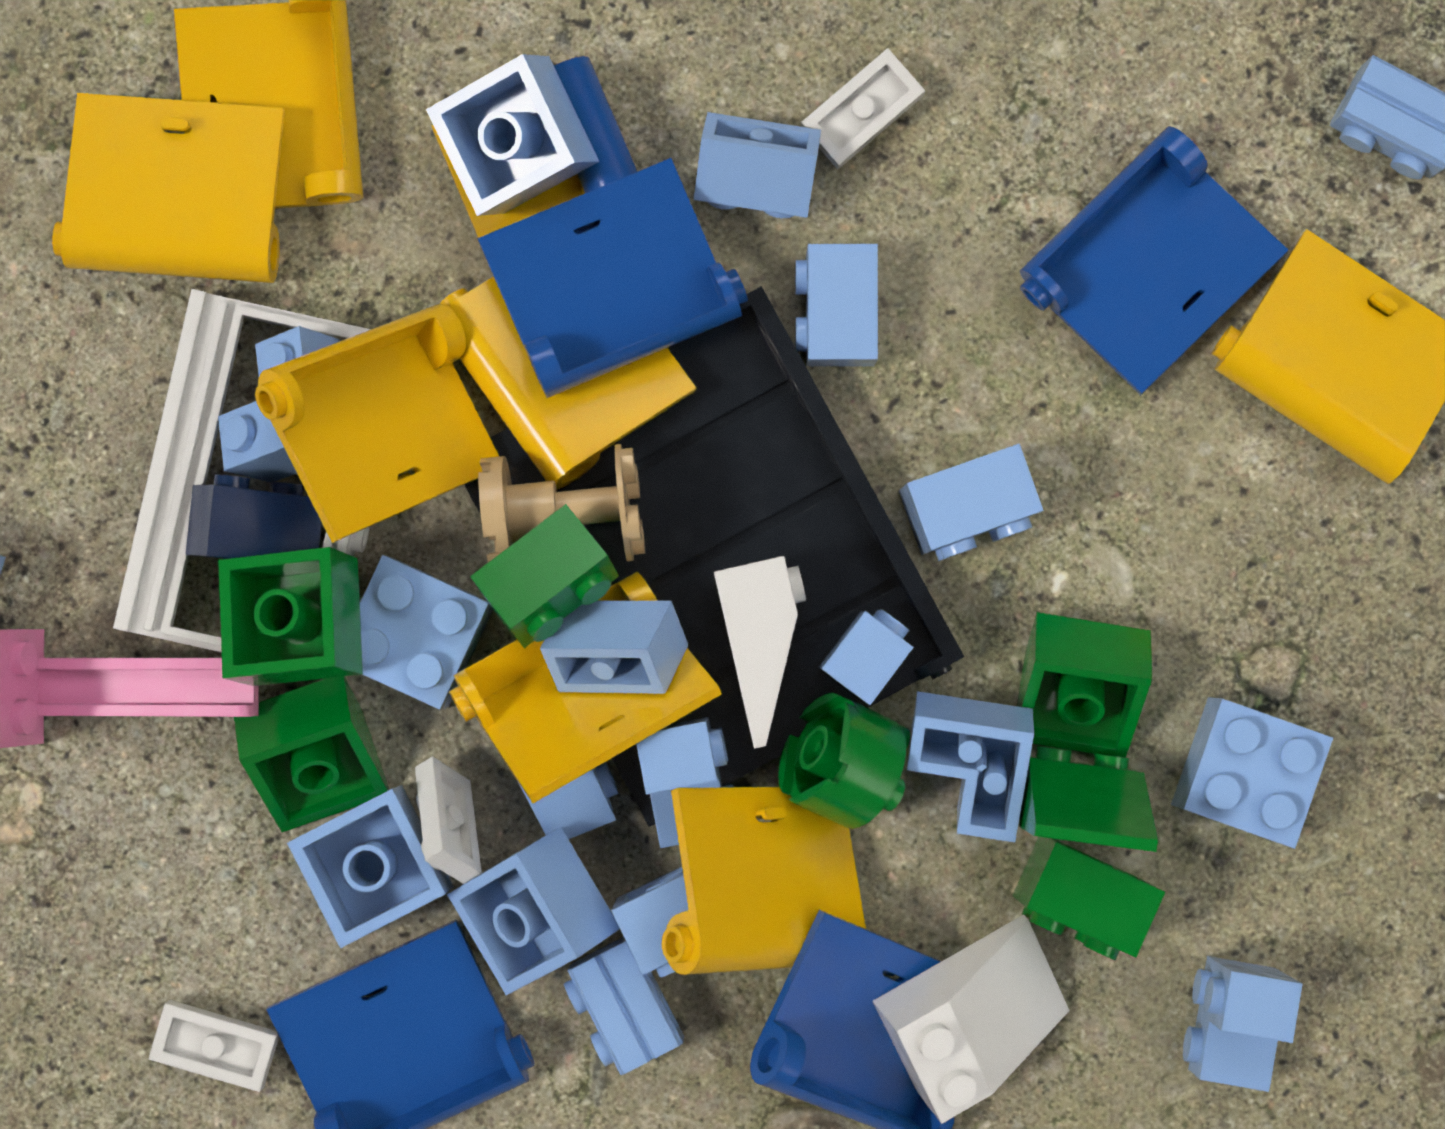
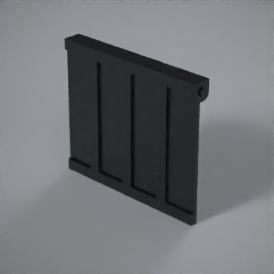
M762 286L749 293L746 292L748 301L739 304L742 313L741 317L668 347L669 351L696 386L695 392L600 452L599 460L590 470L569 485L557 490V492L617 486L615 445L621 444L623 449L633 448L635 464H637L640 498L630 499V505H638L639 515L640 519H642L645 554L634 555L633 561L626 560L621 521L585 524L584 527L608 555L619 577L611 582V586L638 572L649 585L657 601H672L688 642L687 648L719 686L722 693L720 696L671 724L709 717L711 729L722 727L728 756L727 765L719 766L722 786L728 785L781 756L789 735L791 734L797 738L800 737L808 723L801 719L800 716L817 698L828 693H835L869 708L918 680L931 676L933 680L953 669L951 667L952 663L965 657ZM509 428L490 437L499 457L505 456L507 459L512 485L546 481ZM478 479L464 486L480 513ZM784 556L787 568L799 566L806 601L795 603L798 616L766 746L754 749L714 572ZM882 609L909 629L903 640L914 648L871 705H869L820 669L819 666L860 612L866 611L873 616L877 610L880 611ZM635 744L612 759L644 816L643 818L648 827H651L655 824L650 794L645 792L637 745Z

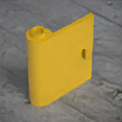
M288 0L289 2L174 9L181 100L284 108L285 118L275 209L347 204L363 199L346 0Z
M77 93L62 222L57 221L55 223L52 234L54 254L61 256L64 266L71 269L274 283L278 273L280 239L278 228L274 223L285 118L284 108ZM165 130H168V131H181V132H189V133H187V134L168 133V132H165Z
M1308 229L1298 239L1251 318L1240 330L1230 325L1211 353L1219 359L1214 370L1386 484L1393 482L1409 464L1445 402V320Z
M494 276L469 292L466 288L458 289L440 302V304L448 306L455 312L464 328L466 348L464 354L459 359L546 481H555L557 490L569 485L590 470L599 460L600 452L696 390V386L669 349L666 348L550 398H546Z
M444 304L431 306L262 371L259 376L258 386L255 391L257 405L261 413L271 421L332 543L478 479L479 472H482V467L479 463L480 459L499 457L453 365L465 352L466 337L458 316L451 308ZM407 471H414L415 474H412V475H411V474L405 473V472H407Z
M635 572L612 585L608 592L598 601H657L644 578L638 572ZM518 640L511 642L453 675L458 686L449 691L465 722L476 717L532 803L539 801L722 694L717 683L688 648L665 694L558 692L540 650L544 640L540 642L534 641L526 648H523Z
M780 787L676 788L671 790L688 910L676 914L670 919L663 933L661 945L664 957L676 973L690 975L792 968L819 909L866 929L849 828L796 805L789 800L791 798L790 795L783 793ZM757 819L771 820V822H759Z

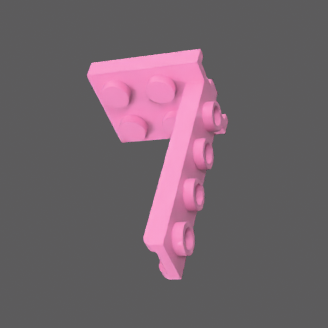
M0 629V748L44 744V716H259V686L222 679V658H44V629Z

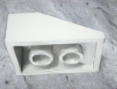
M784 556L714 572L754 749L766 746L798 616L795 603L806 601L799 566L787 568Z
M1025 915L1018 917L873 1000L917 1093L941 1124L991 1096L1070 1011L1031 924Z

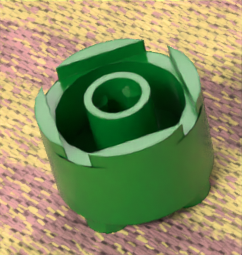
M828 693L817 698L800 716L801 719L808 722L800 737L797 738L790 734L784 745L778 772L779 786L783 793L790 795L791 798L789 800L796 805L846 828H859L873 820L882 809L892 811L900 803L905 791V782L900 777L905 763L906 749L910 742V731L896 721L835 693Z

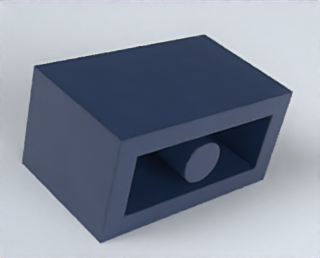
M214 475V485H193L185 555L231 559L319 548L322 522L310 498L303 496V485L269 482V491L249 489L250 478Z

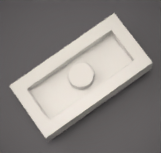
M887 48L801 122V127L821 130L819 149L839 169L924 96L925 90Z
M432 756L415 767L418 792L416 802L420 811L423 839L421 842L422 853L425 861L433 868L441 870L465 884L482 873L471 783L469 779Z
M169 1000L164 1004L148 1059L260 1092L265 1086L279 1035L275 1030Z

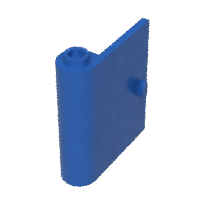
M1171 126L1166 127L1020 270V274L1025 281L1020 286V290L1025 297L1041 311L1049 307L1140 396L1288 252V249L1206 173L1208 163L1203 153L1190 138Z
M672 158L478 238L546 398H550L742 316L739 304L748 301L745 288L737 271L731 269L726 272L720 262L716 263Z
M819 909L754 1047L750 1063L752 1079L759 1085L876 1129H952L954 1117L941 1124L917 1093L873 1003V1000L941 961ZM897 975L900 977L898 979H893L888 976Z
M457 919L274 1003L266 1009L316 1110L314 1117L315 1129H428L529 1082L527 1069L535 1066L532 1053L523 1035L512 1036ZM387 987V989H385V990H383V991H381V992H379V993H377V994H375V995H373V996H371V997H368V998L363 997V996H365V995H371V994H373V993H375V992H377V991H379V990H382V989H384V988Z

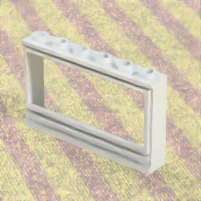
M191 289L113 629L222 652L221 637L173 627L189 558V555H185L192 487L193 485H206L219 428L218 416L222 415L244 318L288 328L301 326L342 340L371 329ZM370 527L334 543L331 542L326 532L322 548L332 547L351 556H354L355 551L362 553L368 540Z

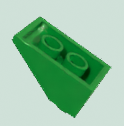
M1037 746L1036 757L1030 756L1018 827L1037 837L1157 852L1158 837L1145 774L1141 771L1128 769L1129 758L1094 753L1093 764L1071 761V750Z

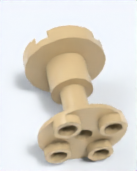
M621 444L615 445L617 486L557 492L555 481L512 485L510 470L505 456L480 459L479 463L482 467V472H479L478 485L483 537L494 540L495 552L487 554L488 562L565 504H567L583 525L621 521L627 561H633L634 555L645 554L642 519H640L639 508L638 505H630V499L640 498L637 464H635L633 448L623 449Z

